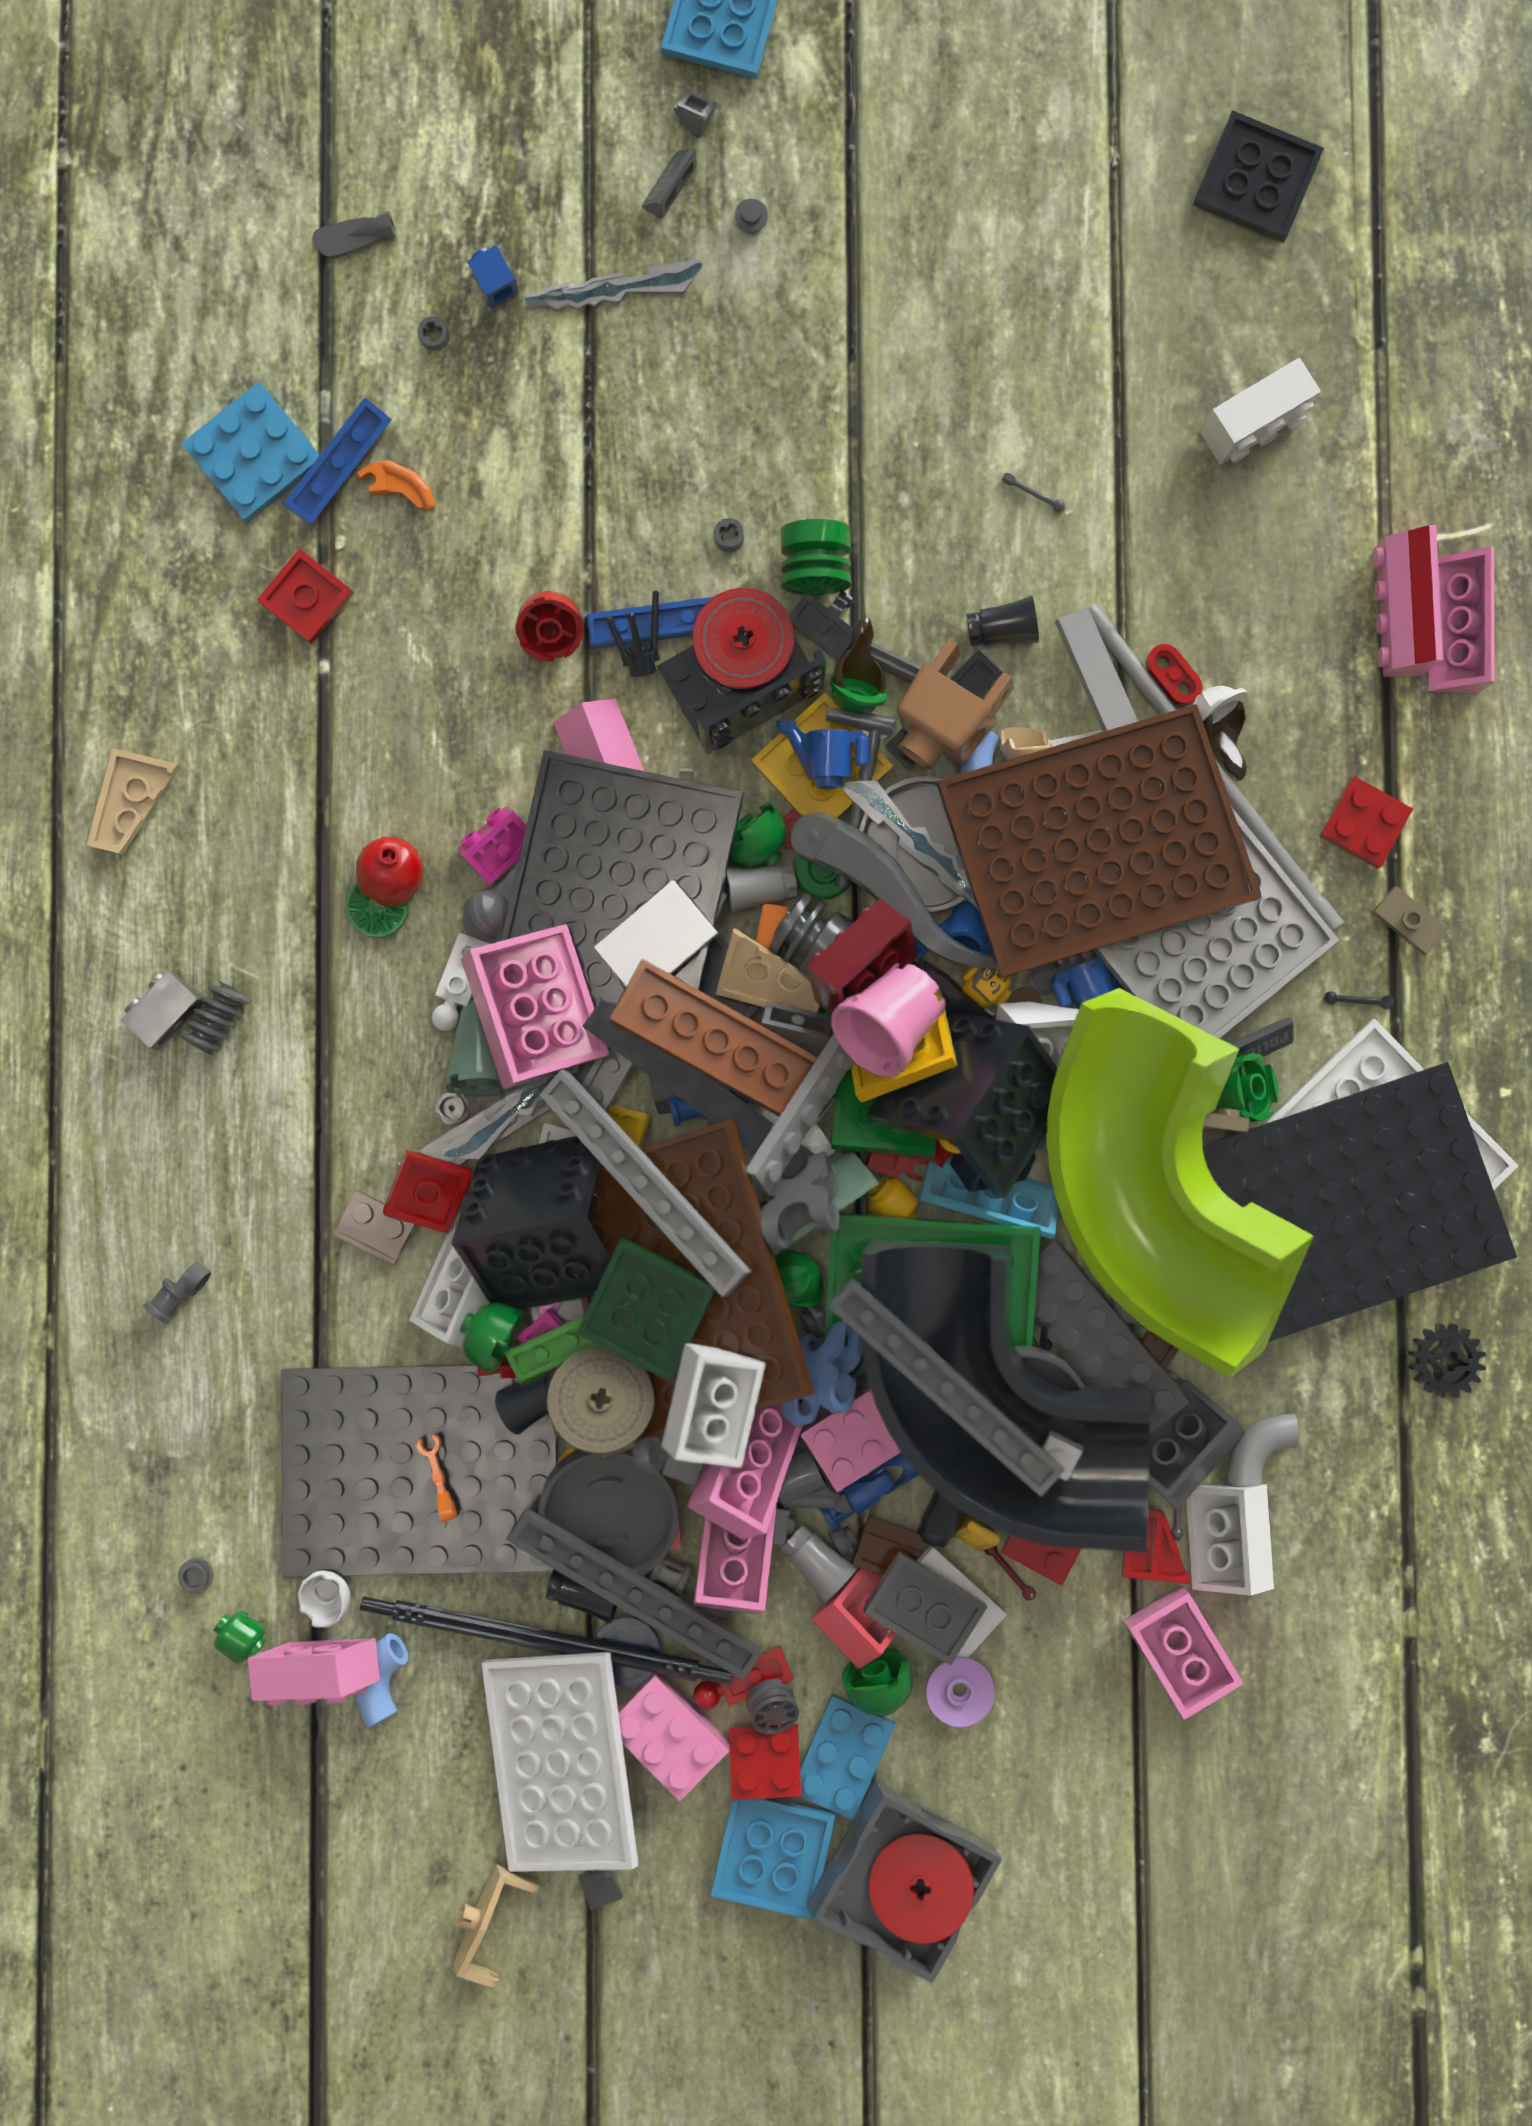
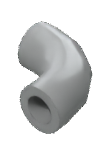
M1281 1414L1263 1418L1245 1430L1243 1437L1231 1450L1228 1467L1229 1485H1262L1263 1465L1268 1456L1276 1450L1297 1448L1299 1429L1295 1414Z

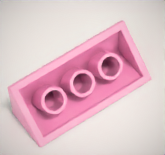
M1493 547L1438 557L1443 661L1429 671L1430 692L1480 693L1494 683Z
M616 698L581 703L553 722L566 755L644 771Z

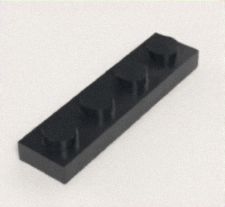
M978 649L950 679L980 698L998 680L1003 672ZM902 728L886 744L885 749L910 771L916 763L898 747L908 733Z

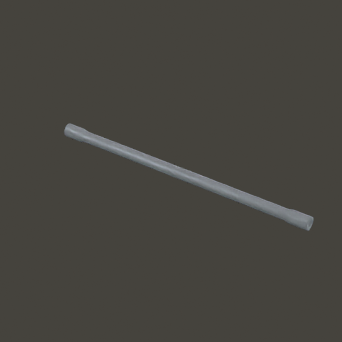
M1097 603L1089 607L1088 609L1103 642L1159 715L1177 710L1116 631L1114 624ZM1217 762L1232 808L1333 931L1343 923V920L1329 902L1316 890Z

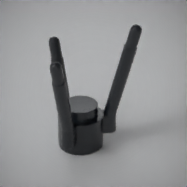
M654 590L652 593L650 649L648 644H641L633 613L628 615L634 645L628 648L629 653L611 616L606 617L612 636L621 654L623 666L629 667L630 676L632 677L646 676L656 672L655 661L660 660L658 653L659 592L657 590Z

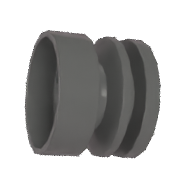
M806 892L799 901L789 908L774 932L773 942L769 950L778 955L784 945L790 947L783 958L788 963L798 953L804 956L799 970L809 976L806 966L816 953L825 950L841 930L849 928L854 922L838 911L826 922L820 918L826 904L821 901L812 913L809 912L808 908L814 896Z

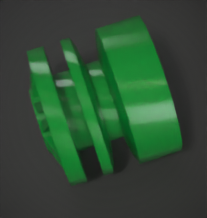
M830 519L798 520L782 526L781 554L788 557V559L781 563V572L784 573L781 576V588L786 592L801 595L835 594L851 588V575L848 573L851 571V562L843 558V556H846L851 551L850 526L844 522Z

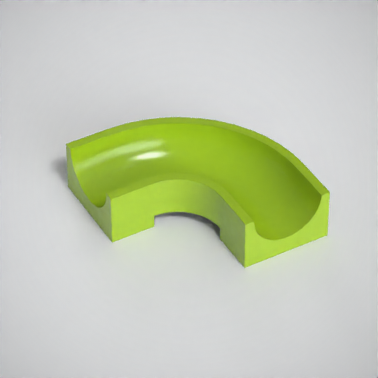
M1117 988L1081 1003L1057 1069L1051 1090L1047 1118L1049 1170L1055 1197L1063 1221L1076 1248L1088 1268L1115 1301L1145 1328L1224 1376L1231 1378L1264 1352L1314 1236L1252 1202L1244 1208L1236 1204L1219 1188L1207 1168L1202 1150L1203 1124L1206 1115L1216 1109L1239 1048Z

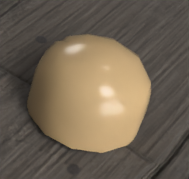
M1010 727L1001 730L1000 752L1005 761L1051 747V740L1048 739L1047 743L1044 731L1023 727Z

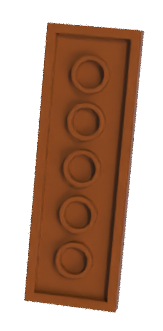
M641 959L608 1022L779 1117L818 1058L644 959Z

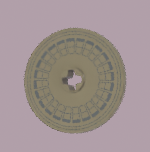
M595 1347L572 1355L558 1368L549 1386L547 1403L552 1424L567 1443L584 1452L606 1454L624 1449L640 1437L651 1419L654 1394L650 1378L643 1367L603 1347ZM600 1391L606 1392V1398L611 1400L610 1404H604L602 1409H597L591 1397H596Z

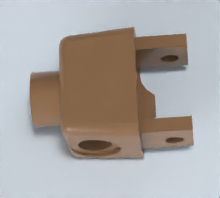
M950 638L930 666L927 664L922 665L897 706V714L901 725L908 732L898 747L907 757L928 770L934 767L942 754L955 763H964L997 724L995 714L1014 689L1012 677L1003 672L984 700L947 678L946 675L961 656L958 643Z

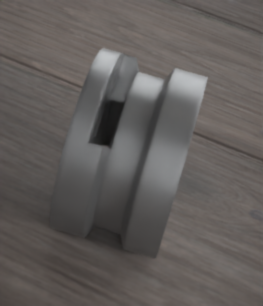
M780 1679L765 1680L756 1684L747 1693L745 1701L750 1713L752 1726L759 1733L777 1734L789 1729L797 1721L799 1709L794 1699L792 1687L788 1682L782 1684ZM784 1719L788 1720L786 1723L781 1725L780 1722H782ZM777 1724V1727L769 1728L770 1725Z

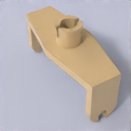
M497 1864L476 1906L472 1907L463 1903L460 1907L463 1913L458 1912L456 1918V1926L466 1928L453 1963L455 1974L457 1977L488 1987L498 1986L500 1981L499 1975L488 1968L472 1964L471 1961L487 1930L503 1885L507 1884L532 1893H537L541 1887L536 1878L521 1872H509L508 1868Z

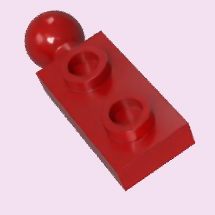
M781 1645L764 1651L744 1680L733 1674L731 1685L715 1684L712 1681L700 1682L693 1692L695 1703L700 1708L711 1709L725 1695L729 1706L746 1700L750 1689L762 1681L780 1679L782 1684L792 1681L793 1675Z

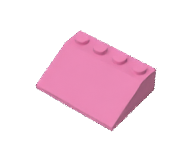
M567 924L471 949L461 958L503 1090L610 1055L607 1045L582 1027L593 1012L594 1006Z

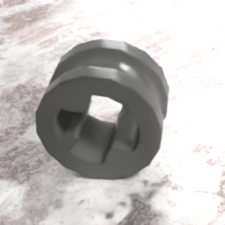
M427 317L420 322L418 327L419 339L427 349L440 350L447 345L450 333L446 324L440 318ZM433 326L439 332H442V335H437L439 339L436 341H431L429 336H425L426 332L430 333L429 328Z
M732 518L719 521L714 529L715 543L722 551L734 552L738 550L744 542V532L740 522ZM730 528L735 529V536L738 537L736 539L730 538L728 542L723 541V534L720 533L722 531L728 532Z

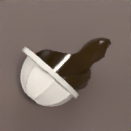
M1226 686L1209 687L1196 697L1194 705L1197 704L1212 749L1219 751L1225 769L1232 773L1237 781H1241L1246 775L1247 764L1237 748V741L1246 720L1244 703L1248 692L1245 689L1234 690Z

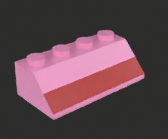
M1428 525L1385 536L1373 550V567L1378 568V581L1375 582L1374 597L1376 601H1379L1380 614L1376 617V632L1381 634V647L1378 649L1377 661L1378 666L1383 667V677L1423 676L1443 661L1436 525Z

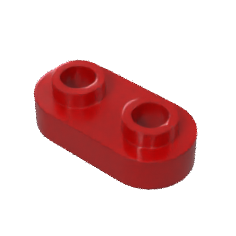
M1159 644L1150 651L1146 658V669L1167 697L1179 706H1188L1194 703L1196 697L1202 692V681L1181 653L1170 644ZM1157 659H1165L1168 667L1160 668L1157 665ZM1178 685L1187 686L1188 694L1183 695L1179 693Z

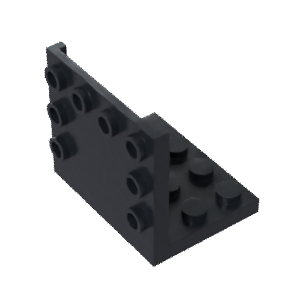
M744 631L738 632V639L734 641L742 642L743 646L749 645V638L753 636L752 634L746 635ZM794 636L793 652L787 666L775 679L756 688H731L712 679L698 662L694 645L657 665V668L708 755L715 750L724 748L734 739L796 704L809 700L819 694L824 686L827 661L819 649L813 652V661L809 662Z
M945 1011L957 1066L878 1096L866 1113V1116L874 1124L953 1142L992 1194L1005 1199L1047 1133L1051 1090L1058 1067L1027 1025Z
M577 1136L549 1140L541 1144L518 1147L495 1154L490 1153L477 1160L451 1244L489 1303L501 1302L523 1310L594 1296L611 1258L587 1219L600 1161Z

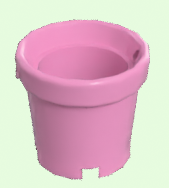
M895 964L860 995L847 998L832 1012L831 1026L836 1040L853 1061L872 1074L882 1077L898 1076L912 1060L914 1048L934 1022L944 1013V997L938 1002L934 995L939 987L930 976L914 965L907 964L903 969H899V964Z

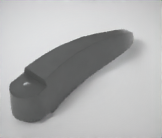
M824 812L804 815L794 824L790 837L791 844L798 855L853 881L877 900L881 898L911 922L913 937L932 953L951 962L970 967L988 969L996 967L993 955L970 949L955 941L934 922L900 864L880 844L864 832Z

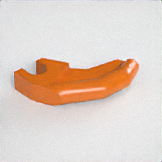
M388 460L371 463L357 472L362 482L368 477L376 478L375 483L367 487L372 496L390 493L403 494L420 510L430 511L435 507L430 487L416 472Z

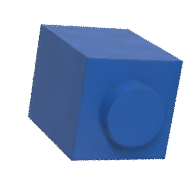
M496 245L490 249L483 248L478 250L467 261L470 273L490 308L519 293L516 279Z

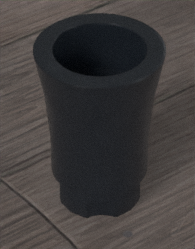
M1033 596L966 614L971 647L979 646L983 643L984 646L1018 642L1039 643L1038 623Z
M558 1369L546 1372L516 1386L497 1391L495 1395L496 1409L501 1421L510 1432L517 1435L521 1434L535 1422L549 1414L547 1403L548 1390L551 1380Z
M934 1489L929 1503L921 1516L917 1533H919L921 1540L932 1547L944 1548L950 1539L955 1536L967 1514L943 1498Z
M553 1569L547 1586L546 1599L557 1601L559 1605L593 1615L609 1624L612 1623L617 1605Z

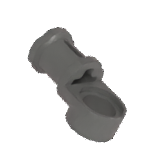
M195 1262L184 1272L177 1283L165 1278L161 1282L163 1287L152 1301H147L143 1307L156 1319L168 1324L171 1320L170 1315L182 1300L186 1301L189 1296H194L209 1280L211 1272L199 1262Z

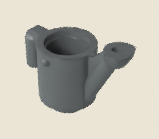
M799 1436L794 1449L798 1453L792 1455L776 1504L782 1502L785 1509L789 1507L836 1509L843 1514L853 1513L845 1494L839 1495L828 1491L826 1481L811 1450L802 1436Z

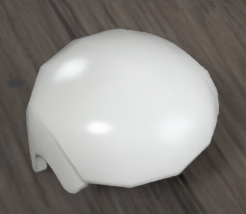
M315 1571L303 1580L298 1591L300 1612L306 1614L312 1620V1626L331 1627L341 1620L350 1605L351 1593L344 1579L333 1571Z

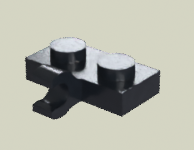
M843 590L829 608H826L810 594H805L789 614L793 627L836 661L843 657L852 645L853 628L840 619V617L850 608L853 598Z

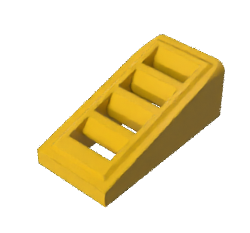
M969 1515L965 1517L955 1534L956 1538L977 1550L994 1547L1000 1541V1536L994 1528Z

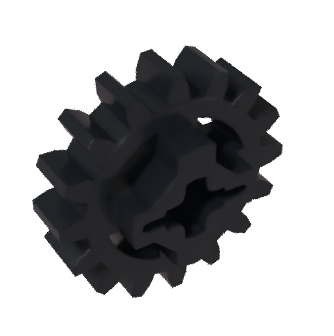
M1437 1323L1435 1324V1332L1424 1328L1422 1331L1425 1338L1423 1340L1413 1339V1342L1418 1346L1417 1351H1408V1355L1416 1358V1362L1408 1365L1409 1369L1419 1372L1414 1377V1381L1417 1383L1426 1382L1423 1390L1432 1393L1436 1389V1396L1445 1398L1447 1391L1454 1398H1459V1389L1467 1393L1472 1392L1469 1383L1471 1381L1477 1383L1482 1381L1476 1375L1477 1370H1486V1366L1479 1364V1359L1486 1356V1353L1476 1351V1347L1481 1341L1477 1338L1468 1339L1471 1331L1463 1328L1458 1332V1325L1449 1323L1446 1330L1444 1324ZM1439 1340L1438 1346L1429 1351L1430 1347ZM1461 1345H1462V1346L1464 1347V1349L1466 1350L1467 1358L1465 1357V1355H1464L1463 1352L1461 1351ZM1450 1357L1452 1360L1458 1361V1364H1444L1435 1358ZM1426 1363L1432 1368L1433 1377L1429 1373ZM1465 1370L1464 1374L1455 1381L1456 1376Z

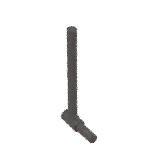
M829 707L826 721L859 727V730L864 732L867 738H869V765L861 766L858 781H872L880 740L885 741L892 737L896 718L863 711L860 714ZM857 782L856 793L868 800L870 787ZM854 801L849 824L859 829L865 812ZM837 874L835 887L848 889L850 880Z

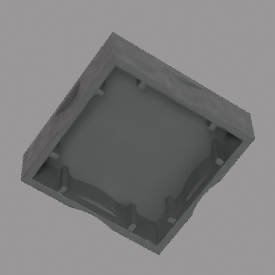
M875 1781L806 1904L814 1921L855 1943L864 1944L878 1950L891 1962L933 1983L955 1945L961 1927L951 1936L934 1943L910 1942L889 1931L876 1915L869 1894L870 1873L877 1856L891 1841L903 1835L928 1833L945 1839L960 1851L970 1867L974 1882V1898L971 1910L979 1902L1002 1858L988 1841ZM919 1879L917 1884L912 1886L913 1889L918 1890L921 1897H924L927 1890H931L930 1887L925 1886L923 1879Z

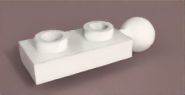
M462 933L458 934L435 993L437 998L445 1000L444 1004L436 1007L432 1013V1022L437 1029L441 1031L454 1029L459 1022V1014L456 1010L457 1005L464 1007L469 1005V1002L472 1000L473 996L461 958L469 950L486 946L490 943Z

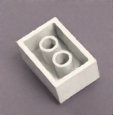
M1299 357L1212 409L1200 430V434L1220 466L1229 460L1232 463H1236L1250 453L1249 448L1259 443L1262 447L1273 441L1279 435L1277 432L1287 426L1291 430L1307 419L1305 414L1315 407L1314 401L1321 393V390Z

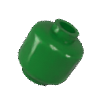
M238 1611L232 1617L226 1613L213 1629L218 1634L214 1640V1647L234 1663H241L244 1660L248 1661L247 1658L256 1655L267 1641L263 1637L265 1627L244 1611Z

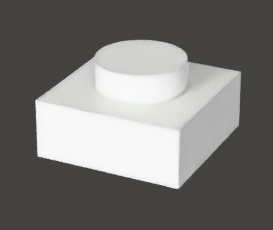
M1051 1431L1042 1448L1064 1467L1065 1472L1060 1478L1067 1481L1083 1452V1446Z

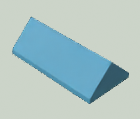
M952 1155L943 1168L930 1160L928 1161L918 1194V1201L996 1224L1040 1227L1041 1237L1054 1238L1059 1206L1053 1185L1027 1178L1026 1180L1015 1182L1005 1199L994 1196L989 1189L969 1193L950 1165Z

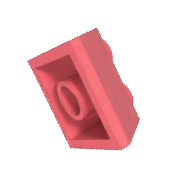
M858 1567L849 1580L826 1603H823L811 1618L858 1669L882 1655L897 1634L864 1614L862 1608L882 1577L878 1573Z

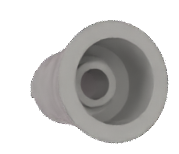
M793 866L728 867L724 884L725 892L729 896L727 904L730 914L762 906L765 903L784 902V899L797 898V883Z
M804 1525L781 1547L782 1551L790 1557L789 1561L813 1586L824 1603L858 1569L829 1547L815 1532L812 1534Z

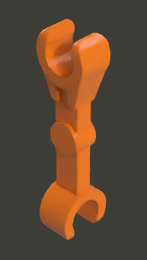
M432 1434L435 1442L434 1449L432 1451L426 1450L422 1438H419L417 1441V1449L420 1454L428 1456L432 1469V1480L438 1491L439 1515L441 1520L446 1522L457 1517V1510L449 1491L446 1490L445 1476L440 1469L436 1454L440 1451L442 1442L437 1434Z

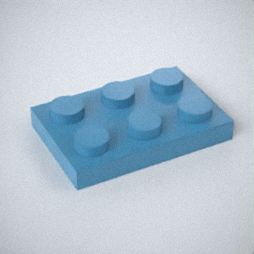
M831 1694L800 1766L801 1797L854 1820L894 1729L895 1721L882 1715L866 1714L856 1708L852 1702Z

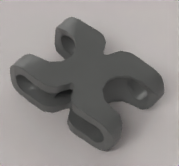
M824 1151L809 1156L806 1168L799 1175L785 1180L780 1178L769 1194L761 1191L764 1198L770 1201L761 1210V1229L764 1238L774 1252L790 1247L795 1232L806 1224L817 1223L822 1229V1235L836 1231L839 1228V1210L830 1201L838 1192L837 1174L835 1167Z

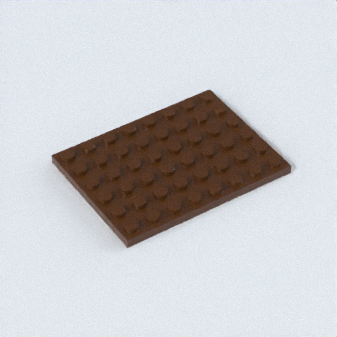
M1197 704L937 782L941 800L1000 979L1262 898Z
M727 1119L640 1148L657 1169L751 1270L729 1296L722 1297L715 1290L690 1344L720 1348L765 1364L755 1411L814 1394L774 1254L762 1233V1213L751 1176L747 1172L748 1165L734 1119ZM600 1162L587 1219L610 1258H612L619 1241L624 1238L705 1279ZM593 1296L580 1298L585 1314ZM644 1368L652 1384L654 1406L651 1419L644 1432L634 1441L635 1444L664 1436L679 1368L672 1381Z

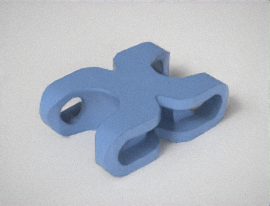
M843 1320L831 1326L825 1342L821 1338H816L813 1333H807L798 1337L814 1394L783 1403V1414L794 1426L801 1427L813 1422L821 1405L837 1415L848 1411L853 1404L856 1381L855 1378L848 1374L857 1367L861 1359L862 1337ZM846 1333H847V1335H848V1345L845 1347V1346H844V1343H845V1335H846ZM803 1399L800 1414L798 1411V1401Z

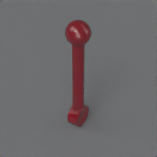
M997 1546L984 1550L985 1554L992 1556L1022 1590L1021 1594L1025 1600L1031 1601L1035 1598L1036 1592L1034 1588L1026 1586L997 1552Z

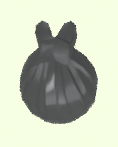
M495 890L476 891L466 901L463 909V926L470 936L481 941L490 942L491 944L500 942L508 904L503 896Z

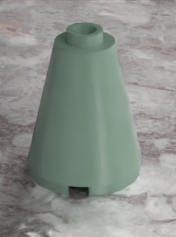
M472 1000L469 1002V1005L464 1006L461 1010L446 1074L445 1089L451 1093H454V1087L462 1089V1095L484 1097L500 1095L502 1088L500 1078L475 1002ZM514 1087L508 1088V1092L513 1090Z

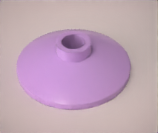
M956 1657L952 1665L943 1661L932 1671L927 1681L926 1698L931 1711L940 1721L950 1726L967 1727L978 1723L989 1713L995 1699V1686L990 1673L981 1663L971 1658ZM957 1683L965 1685V1690L962 1693L958 1694L953 1691V1687Z

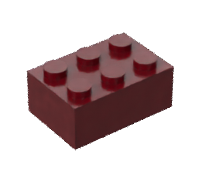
M881 898L873 906L865 908L859 915V918L849 928L841 930L836 935L834 941L825 950L816 953L806 966L815 1002L832 1015V1012L849 997L860 995L895 964H899L898 968L903 969L907 964H911L916 960L917 956L911 922Z

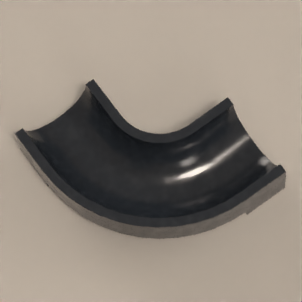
M872 1240L862 1253L861 1286L1039 1446L1043 1447L1051 1431L1083 1446V1452L1068 1480L1066 1481L1059 1477L1040 1497L862 1338V1353L866 1375L875 1405L890 1436L917 1473L943 1498L967 1515L1017 1538L1068 1548L1147 1553L1151 1390L1080 1386L1079 1391L1068 1390L1044 1381L1028 1368L1019 1356L1010 1332L1012 1245Z

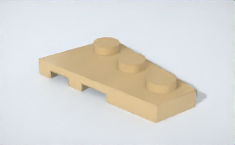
M112 748L86 846L124 855L181 766L176 763Z
M733 928L716 995L764 1008L767 1001L817 1013L819 1004L815 1002L809 976Z

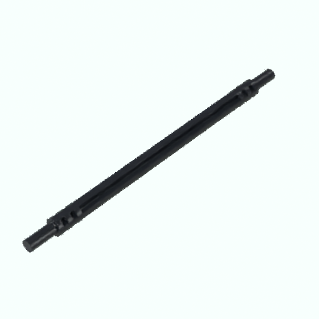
M363 1596L360 1604V1610L392 1616L393 1621L563 1655L610 1652L612 1665L695 1682L698 1678L731 1685L733 1674L729 1671L702 1665L700 1660L397 1600L394 1603Z

